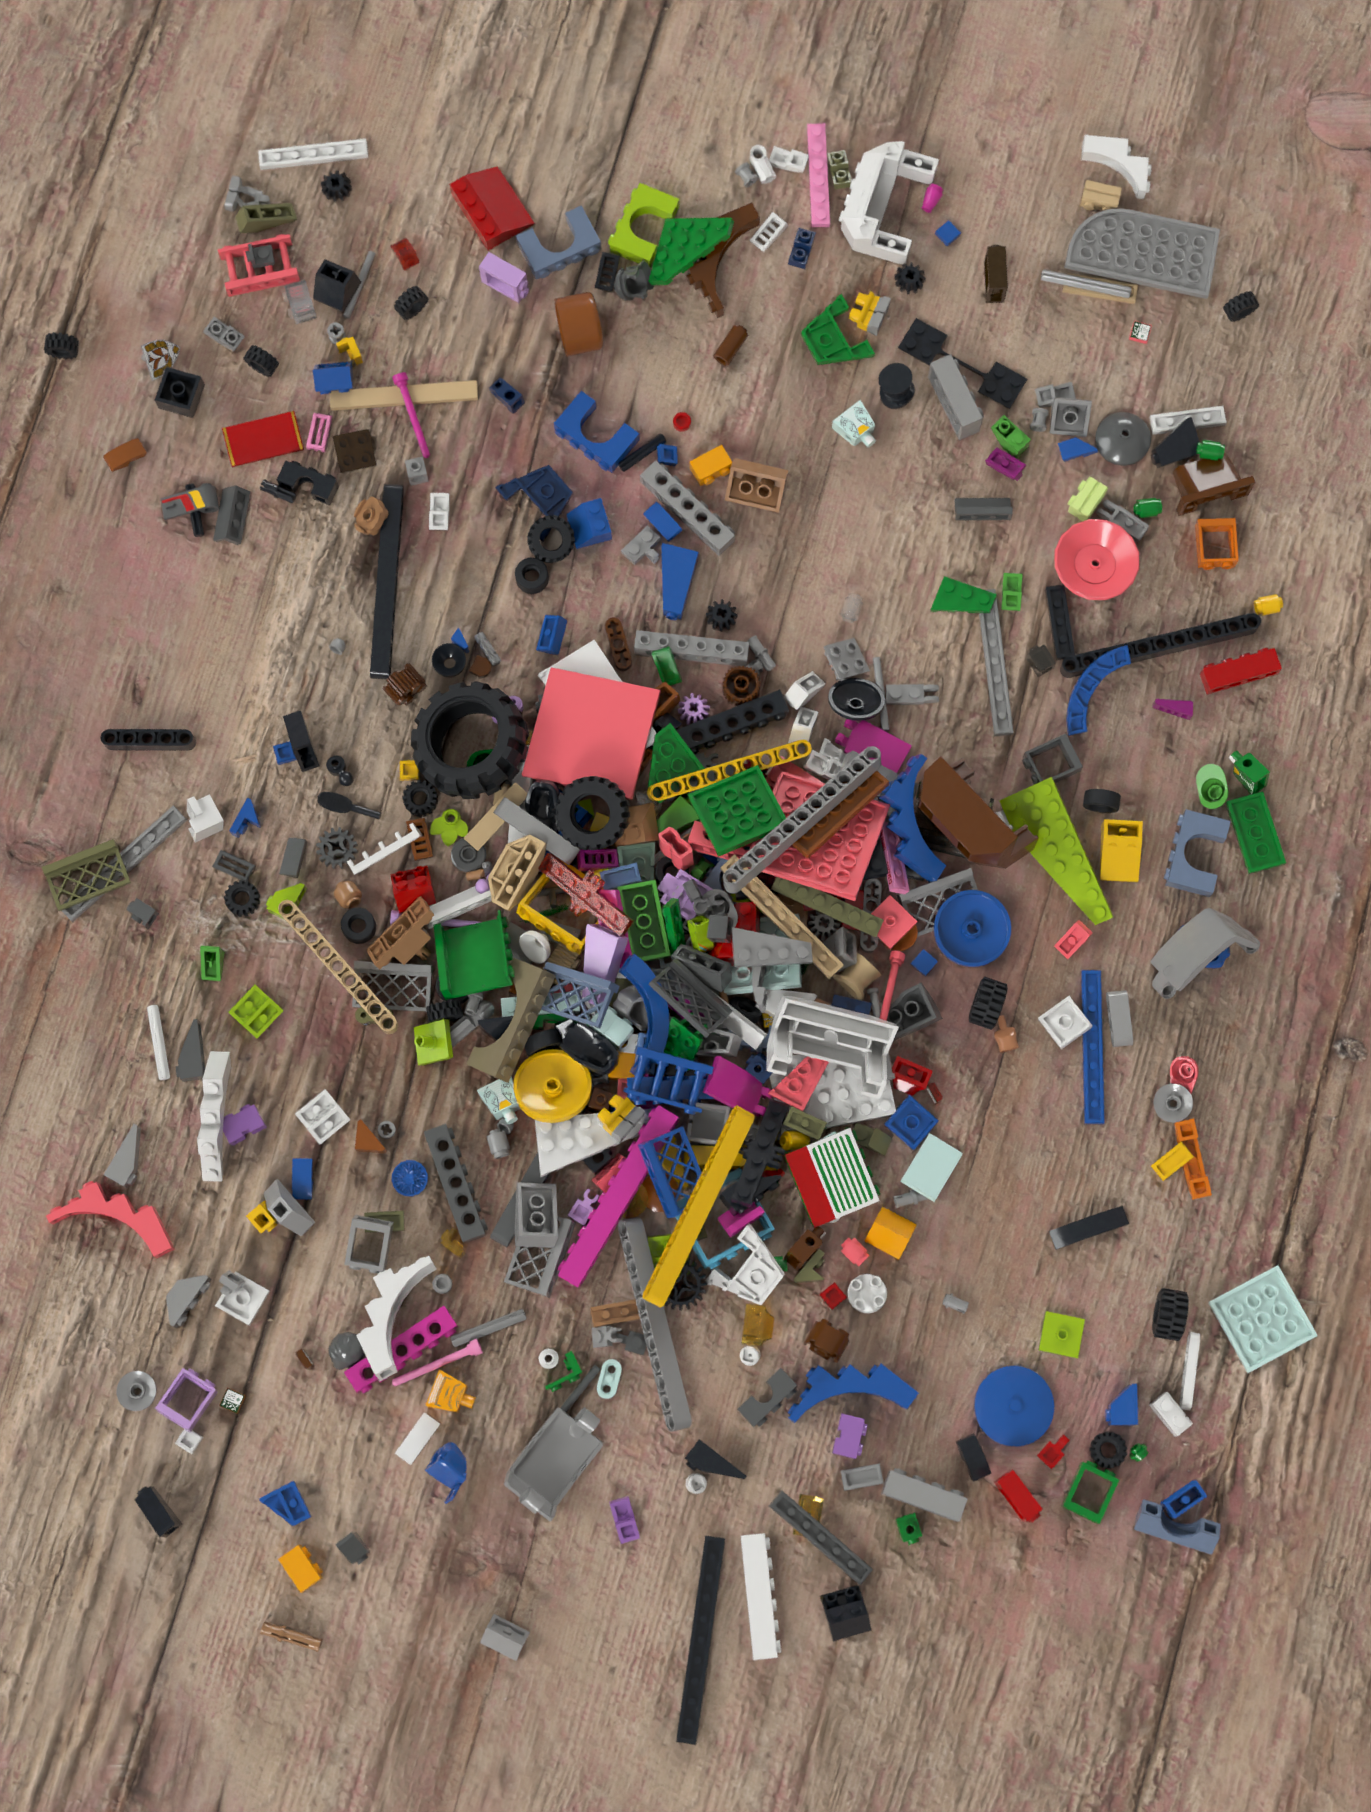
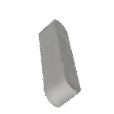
M505 797L493 812L524 835L530 834L547 844L546 850L567 865L571 864L580 851L579 848L571 845L568 840H565L562 836Z

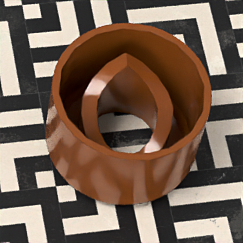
M584 292L555 298L556 316L566 357L600 350L603 347V334L593 294Z

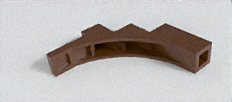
M752 202L716 217L733 219L734 224L730 238L725 242L722 240L714 246L715 249L704 258L701 256L702 261L689 268L686 275L689 285L693 284L695 290L700 288L703 297H707L709 301L708 307L711 313H715L717 318L724 316V307L716 293L715 286L719 264L728 248L740 236L760 226V217Z

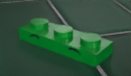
M671 898L663 906L662 911L665 917V931L668 935V946L671 955L681 944L686 946L679 900L677 898Z

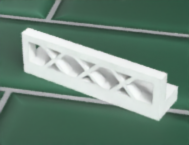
M474 886L429 906L434 916L431 922L427 924L428 929L432 928L434 924L443 923L491 902L490 890L480 894Z

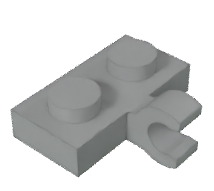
M647 525L621 550V553L634 565L644 556H647L655 564L660 558L658 557L659 554L652 548L661 540V537Z

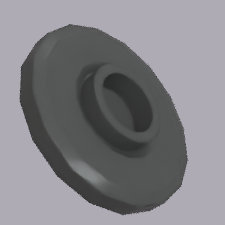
M462 838L453 845L451 860L460 871L478 870L486 860V849L483 845L477 851Z

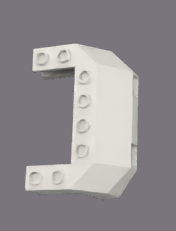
M782 996L774 1015L767 1044L766 1071L786 1075L787 1063H791L793 1053L801 1054L830 1063L860 1069L861 1094L880 1099L887 1083L886 1056L899 1027L894 1023L871 1015L799 997Z

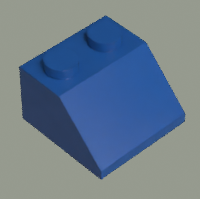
M352 361L315 365L313 368L315 392L320 391V394H330L331 390H338L339 393L349 392V389L353 388Z
M601 498L584 502L566 514L568 523L574 531L576 549L612 540L611 529Z

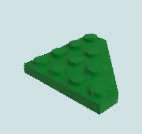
M665 218L649 283L651 285H669L674 281L672 278L680 272L682 274L694 265L693 262L701 256L704 258L715 249L714 246L722 240L725 242L730 238L734 224L733 219Z

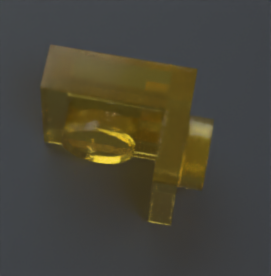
M452 1227L451 1230L447 1229L441 1236V1244L461 1259L465 1254V1251L462 1250L464 1246L455 1239L453 1242L451 1241L457 1232Z

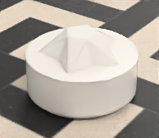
M747 1345L740 1352L741 1361L748 1366L756 1364L761 1357L760 1350L755 1345Z
M693 1473L687 1477L686 1488L689 1492L700 1494L706 1489L707 1481L703 1475Z

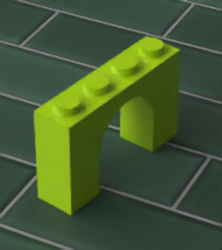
M639 183L638 187L633 189L631 193L632 199L629 204L625 205L623 210L624 216L617 221V230L615 234H611L608 244L610 245L611 253L637 264L646 261L649 267H651L655 259L657 245L634 235L631 231V225L637 217L645 214H652L663 219L675 218L680 208V199Z

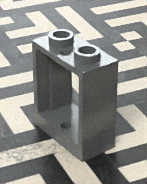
M1066 733L1024 753L1022 762L1024 767L1030 770L1032 774L1031 780L1034 785L1043 780L1032 758L1057 746L1060 747L1071 769L1053 776L1054 782L1057 783L1081 772L1083 766Z

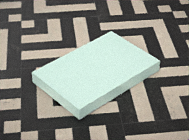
M929 1133L900 1182L934 1202L963 1153Z

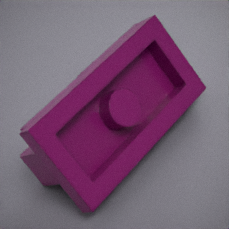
M997 447L985 460L986 465L1016 481L1022 477V471L1026 467V464Z

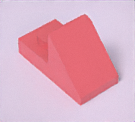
M1078 920L1054 947L1069 959L1088 940L1093 932Z

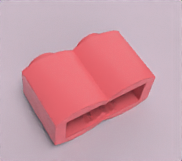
M668 827L658 834L661 852L666 857L672 859V863L677 869L684 871L694 864L691 846L680 838L679 833L675 829Z

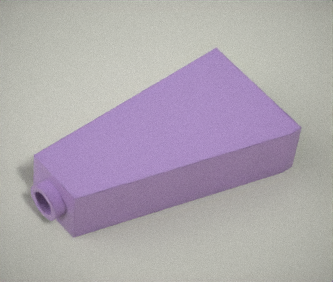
M587 924L584 973L614 983L628 937L599 924ZM588 988L582 991V997L585 998L590 995ZM602 992L596 996L598 1004L604 1001L606 993ZM593 999L588 1001L590 1004L595 1005Z

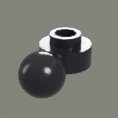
M340 756L330 757L326 763L328 772L333 776H339L341 785L350 786L354 781L352 773L345 771L346 763L344 759ZM335 762L339 763L337 766H333Z

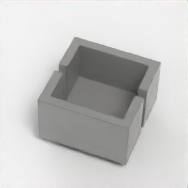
M696 1103V1107H700L702 1112L689 1115L690 1123H688L687 1130L689 1143L715 1146L729 1117L730 1107Z

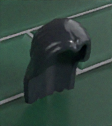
M538 780L529 787L525 799V810L558 834L556 827L558 823L554 818L556 809L554 808L555 803L559 800V789L552 781Z
M578 1022L574 1025V1028L571 1027L565 1033V1038L562 1040L563 1043H560V1048L574 1061L597 1074H609L618 1065L620 1057L614 1045L608 1038L598 1034L584 1023Z

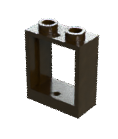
M992 245L987 247L984 260L986 303H1004L1008 289L1006 246Z

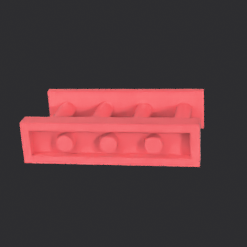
M280 234L274 238L236 246H224L222 249H218L221 261L226 260L230 276V281L225 282L228 296L231 297L300 282L297 268L291 267L287 247L292 246L290 235ZM248 244H252L253 248L271 245L273 250L280 248L284 269L274 272L272 265L265 266V274L255 275L252 263L247 261L246 251H249ZM244 256L248 277L237 279L233 258Z

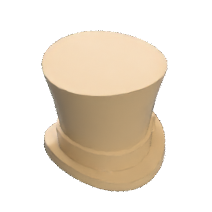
M856 952L857 963L846 968L840 975L834 974L832 977L851 996L862 1001L864 989L881 977V974L866 958Z

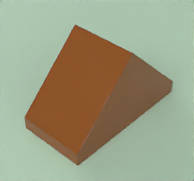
M360 1119L357 1122L355 1150L359 1152L386 1153L387 1150Z

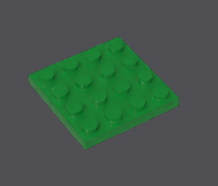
M758 765L688 794V798L718 857L764 838L786 819Z

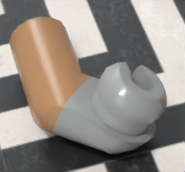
M483 862L482 869L466 872L467 881L478 880L487 876L493 869L492 863Z

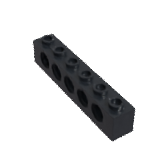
M779 689L676 731L693 754H696L702 748L706 747V749L716 746L717 742L730 741L735 735L740 733L745 735L750 733L753 728L766 727L769 725V722L774 720L781 721L789 714V709ZM765 707H769L773 711L770 714H766L762 710ZM752 714L755 716V719L748 721L745 716ZM730 721H735L738 725L731 728L727 724ZM712 728H718L720 732L718 734H712L710 730ZM694 735H701L703 737L701 741H694L692 739Z

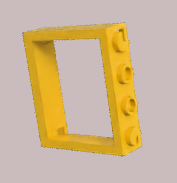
M556 857L520 901L516 913L522 919L534 924L538 930L549 934L553 940L561 942L570 951L580 955L585 949L586 936L580 941L529 907V905L554 874L588 895V887H597L601 890H604V888L572 865H567Z

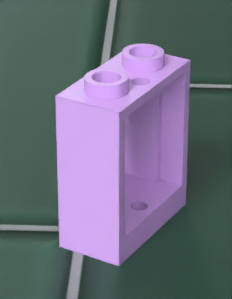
M488 252L479 266L482 283L519 303L529 292L526 273Z
M182 1368L155 1409L158 1413L190 1433L217 1394V1390L214 1388L216 1385L208 1379H205V1381L199 1379V1374L189 1368L187 1371ZM185 1379L208 1392V1395L190 1421L167 1406Z

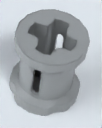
M747 162L740 165L735 173L744 181L745 187H750L757 182L758 176L754 175Z
M334 322L327 328L329 339L333 344L336 345L341 339L346 338L341 324Z
M1034 408L1032 411L1033 422L1030 424V429L1036 432L1046 431L1047 426L1045 423L1049 411L1044 408Z

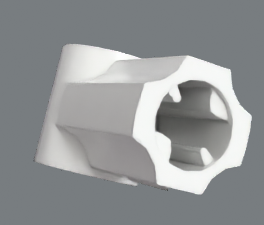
M762 145L753 146L750 151V164L754 166L761 184L770 183L776 178V175L766 155V149ZM760 154L762 157L755 158L754 155Z

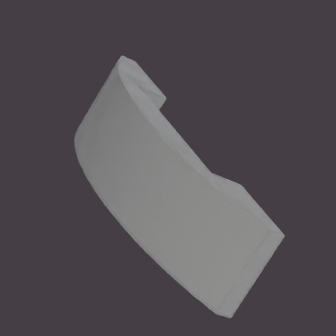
M754 966L752 974L753 993L761 1013H765L768 993L762 985L766 966Z

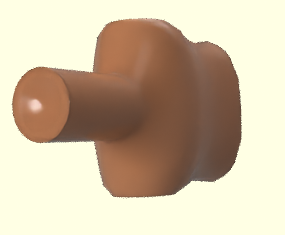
M1004 1015L999 1016L998 1024L1000 1029L994 1033L1000 1053L1019 1048L1015 1028L1007 1027Z

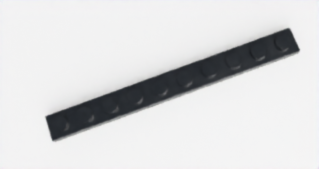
M705 1535L676 1742L696 1745L725 1538Z

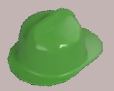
M1215 764L1203 766L1196 776L1200 802L1209 809L1219 808L1226 802L1229 795L1225 773Z

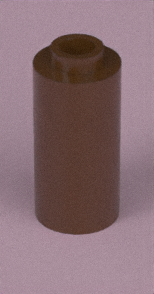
M734 325L713 355L717 362L724 366H729L748 337L746 328L741 325Z

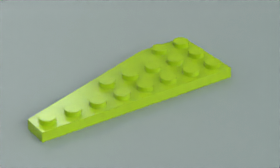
M1050 777L999 800L1009 824L1013 827V832L1026 824L1028 830L1034 836H1038L1035 848L1030 853L1095 925L1114 918L1053 778Z

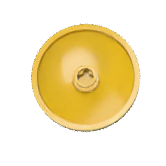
M544 1050L533 1054L520 1065L514 1078V1095L521 1110L529 1117L546 1123L563 1122L579 1114L587 1105L592 1092L591 1075L588 1068L574 1061L563 1050Z

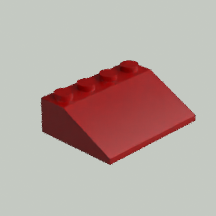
M498 166L464 175L449 184L451 195L488 251L535 225Z

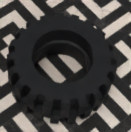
M590 776L576 779L564 788V791L558 796V802L555 803L556 815H554V818L558 823L556 827L558 831L562 832V837L570 841L571 845L575 847H580L583 850L606 848L617 842L629 825V801L626 800L624 791L620 790L616 783L609 781L607 778ZM588 795H597L603 798L610 809L608 823L598 831L583 829L575 817L577 803Z

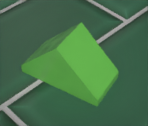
M200 947L202 980L221 981L225 954L221 947Z

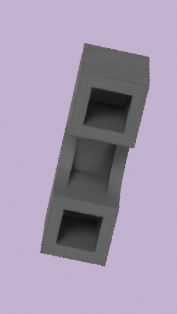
M782 1368L766 1381L773 1392L770 1401L761 1403L753 1396H750L737 1409L753 1428L756 1425L760 1427L768 1420L766 1415L770 1411L775 1413L782 1406L780 1402L785 1397L789 1399L797 1392L794 1389L797 1384Z

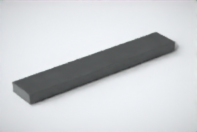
M781 1490L770 1503L769 1507L857 1584L861 1585L873 1569L784 1491Z

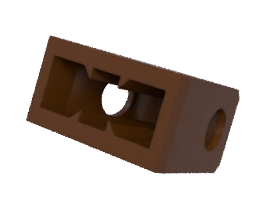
M819 1226L815 1227L812 1232L807 1230L790 1248L784 1260H787V1263L799 1271L823 1243L821 1238L826 1234L825 1231Z

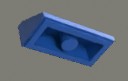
M545 615L536 650L559 655L567 620L559 615Z

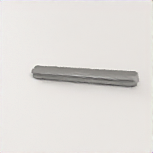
M1045 269L1041 274V280L1124 298H1129L1131 294V288L1127 286Z

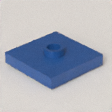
M908 1095L884 1125L907 1146L915 1150L939 1120L911 1095Z

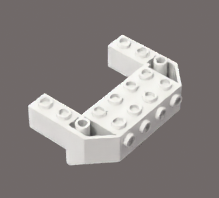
M898 141L886 142L863 154L861 163L858 162L855 171L857 175L855 179H852L850 185L851 193L850 195L847 194L844 204L846 207L844 211L842 210L839 221L842 222L841 230L852 250L903 265L907 262L912 240L879 230L896 177L898 175L930 185L933 183L939 159L905 150V142Z

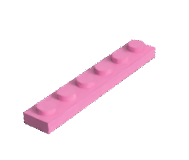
M825 123L807 124L812 228L830 227Z

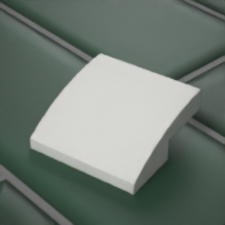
M326 1089L295 1113L319 1144L323 1143L350 1121L349 1117Z

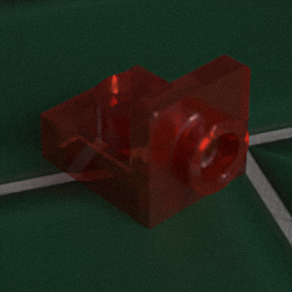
M407 238L391 245V249L400 261L403 270H407L420 262L415 249Z

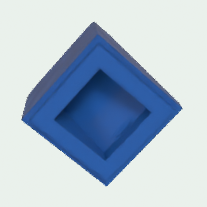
M458 628L451 637V641L467 654L469 653L468 645Z

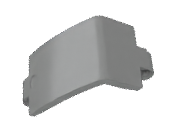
M1206 908L1178 930L1153 957L1151 964L1159 972L1153 979L1152 986L1164 999H1169L1175 995L1177 990L1181 991L1215 957L1234 942L1246 953L1253 954L1259 949L1260 941L1231 917L1214 909Z
M585 1407L574 1419L561 1408H556L509 1468L504 1485L519 1496L520 1503L534 1514L539 1512L551 1522L556 1514L557 1505L603 1447V1442L592 1434L600 1419Z

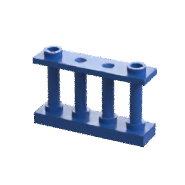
M640 1046L635 1047L634 1053L638 1055L639 1062L632 1088L624 1087V1092L628 1093L627 1097L639 1100L640 1096L685 1108L684 1112L693 1115L696 1112H702L700 1107H696L703 1077H706V1074L712 1075L713 1066ZM651 1058L657 1060L656 1064H658L651 1093L648 1094L640 1092L639 1089L646 1063ZM670 1063L676 1065L675 1069H677L670 1098L667 1099L659 1097L658 1094L665 1068ZM687 1069L695 1070L694 1074H696L689 1102L688 1104L678 1102L677 1098L684 1073L687 1072Z

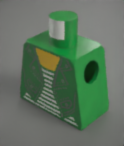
M1235 751L1230 755L1229 759L1234 763L1233 774L1250 795L1258 793L1267 786L1270 771L1251 753L1242 756L1238 751Z

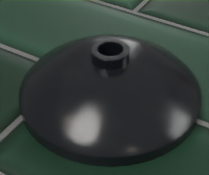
M847 678L846 680L838 681L830 688L828 702L832 710L841 717L853 721H864L872 719L882 712L885 696L876 684L868 680Z

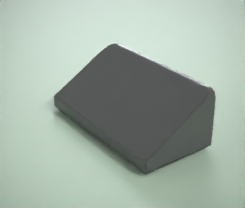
M288 838L279 872L280 875L294 878L299 877L307 846L306 839Z

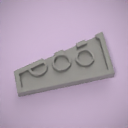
M733 927L731 929L734 967L811 964L813 962L812 948L809 942Z

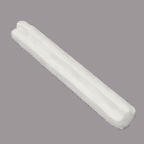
M151 1005L147 1007L158 1078L159 1080L170 1079L159 1007L158 1005Z

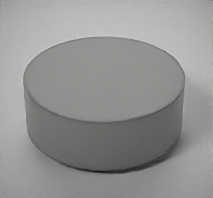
M439 1274L433 1279L432 1285L437 1293L446 1294L452 1289L453 1282L448 1275Z

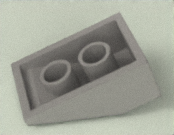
M517 1182L515 1246L554 1248L558 1239L556 1184Z

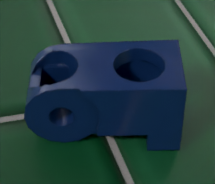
M498 378L489 387L490 392L512 414L525 404L522 394L502 378Z

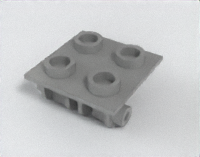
M855 638L824 646V655L827 656L829 665L833 666L831 668L832 671L835 670L836 680L843 681L848 677L870 671Z

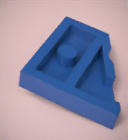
M295 1481L259 1498L261 1503L265 1504L292 1526H296L312 1517Z

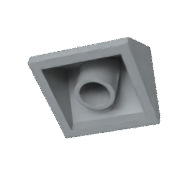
M1054 398L1051 407L1050 434L1087 437L1092 401Z

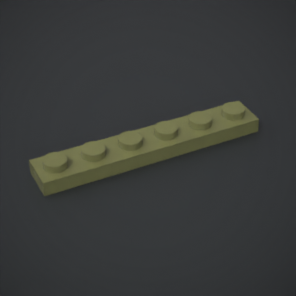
M776 877L771 887V890L873 937L877 936L884 921L818 889Z

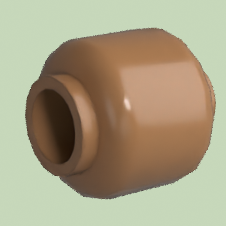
M341 881L336 885L334 898L341 907L352 909L361 903L362 892L353 881Z

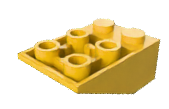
M1103 820L1101 824L1100 880L1138 882L1143 821Z

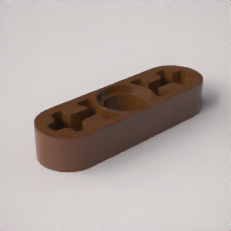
M609 618L605 623V630L615 666L620 671H626L630 669L632 659L622 623L618 618ZM611 623H614L615 626H617V635L615 636L613 633V629L610 628ZM622 640L624 643L623 647L620 649L613 646L614 641ZM620 653H623L624 659L628 660L626 665L618 663L621 661Z

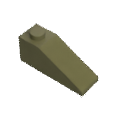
M292 203L242 206L235 217L240 233H257L297 220Z

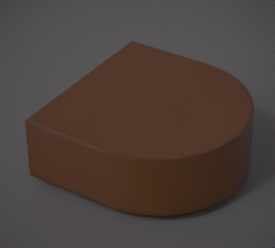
M477 655L469 673L478 677H486L491 672V663L488 659Z

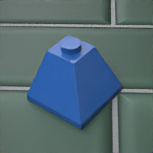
M1137 1384L1128 1385L1108 1405V1409H1105V1421H1108V1426L1138 1425Z

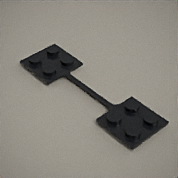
M917 318L898 346V349L929 366L937 354L943 356L950 355L942 350V345L948 335ZM953 357L954 360L958 361L959 365L984 378V382L978 390L980 394L1008 409L1012 407L1028 380L1026 377L998 362H995L990 372L983 373Z

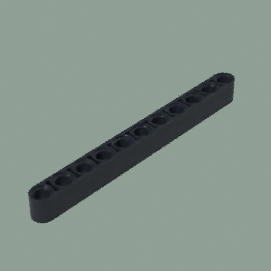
M384 484L383 503L385 509L388 510V516L384 519L380 529L370 663L371 679L387 680L391 675L404 485Z
M1249 613L1068 656L1063 660L1060 672L1066 678L1080 676L1088 667L1084 664V660L1094 662L1108 651L1128 645L1131 663L1252 635L1260 627L1261 618L1258 614ZM1247 621L1254 622L1255 627L1249 626ZM1229 626H1235L1237 631L1230 630ZM1211 630H1217L1219 635H1213ZM1193 634H1198L1201 639H1194ZM1174 639H1181L1183 644H1177ZM1156 643H1163L1165 648H1158ZM1138 647H1144L1147 652L1141 653ZM1071 664L1074 670L1066 669L1065 665Z

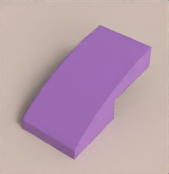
M629 1496L610 1501L609 1504L620 1543L639 1539L640 1536Z

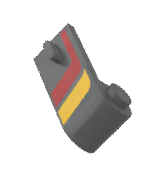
M210 483L161 498L164 520L196 511L213 513L219 510L216 487Z

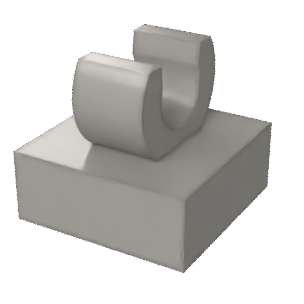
M227 1271L219 1279V1282L224 1284L220 1292L227 1296L232 1291L235 1292L242 1288L245 1280L231 1271Z

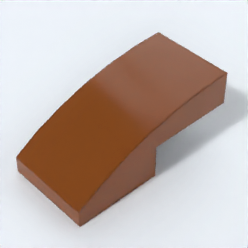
M135 438L103 455V458L110 470L114 472L129 466V462L145 457L147 452L140 440Z

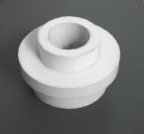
M545 1349L540 1353L539 1363L542 1367L552 1369L558 1364L559 1357L553 1349ZM547 1355L552 1356V1361L549 1363L545 1361Z

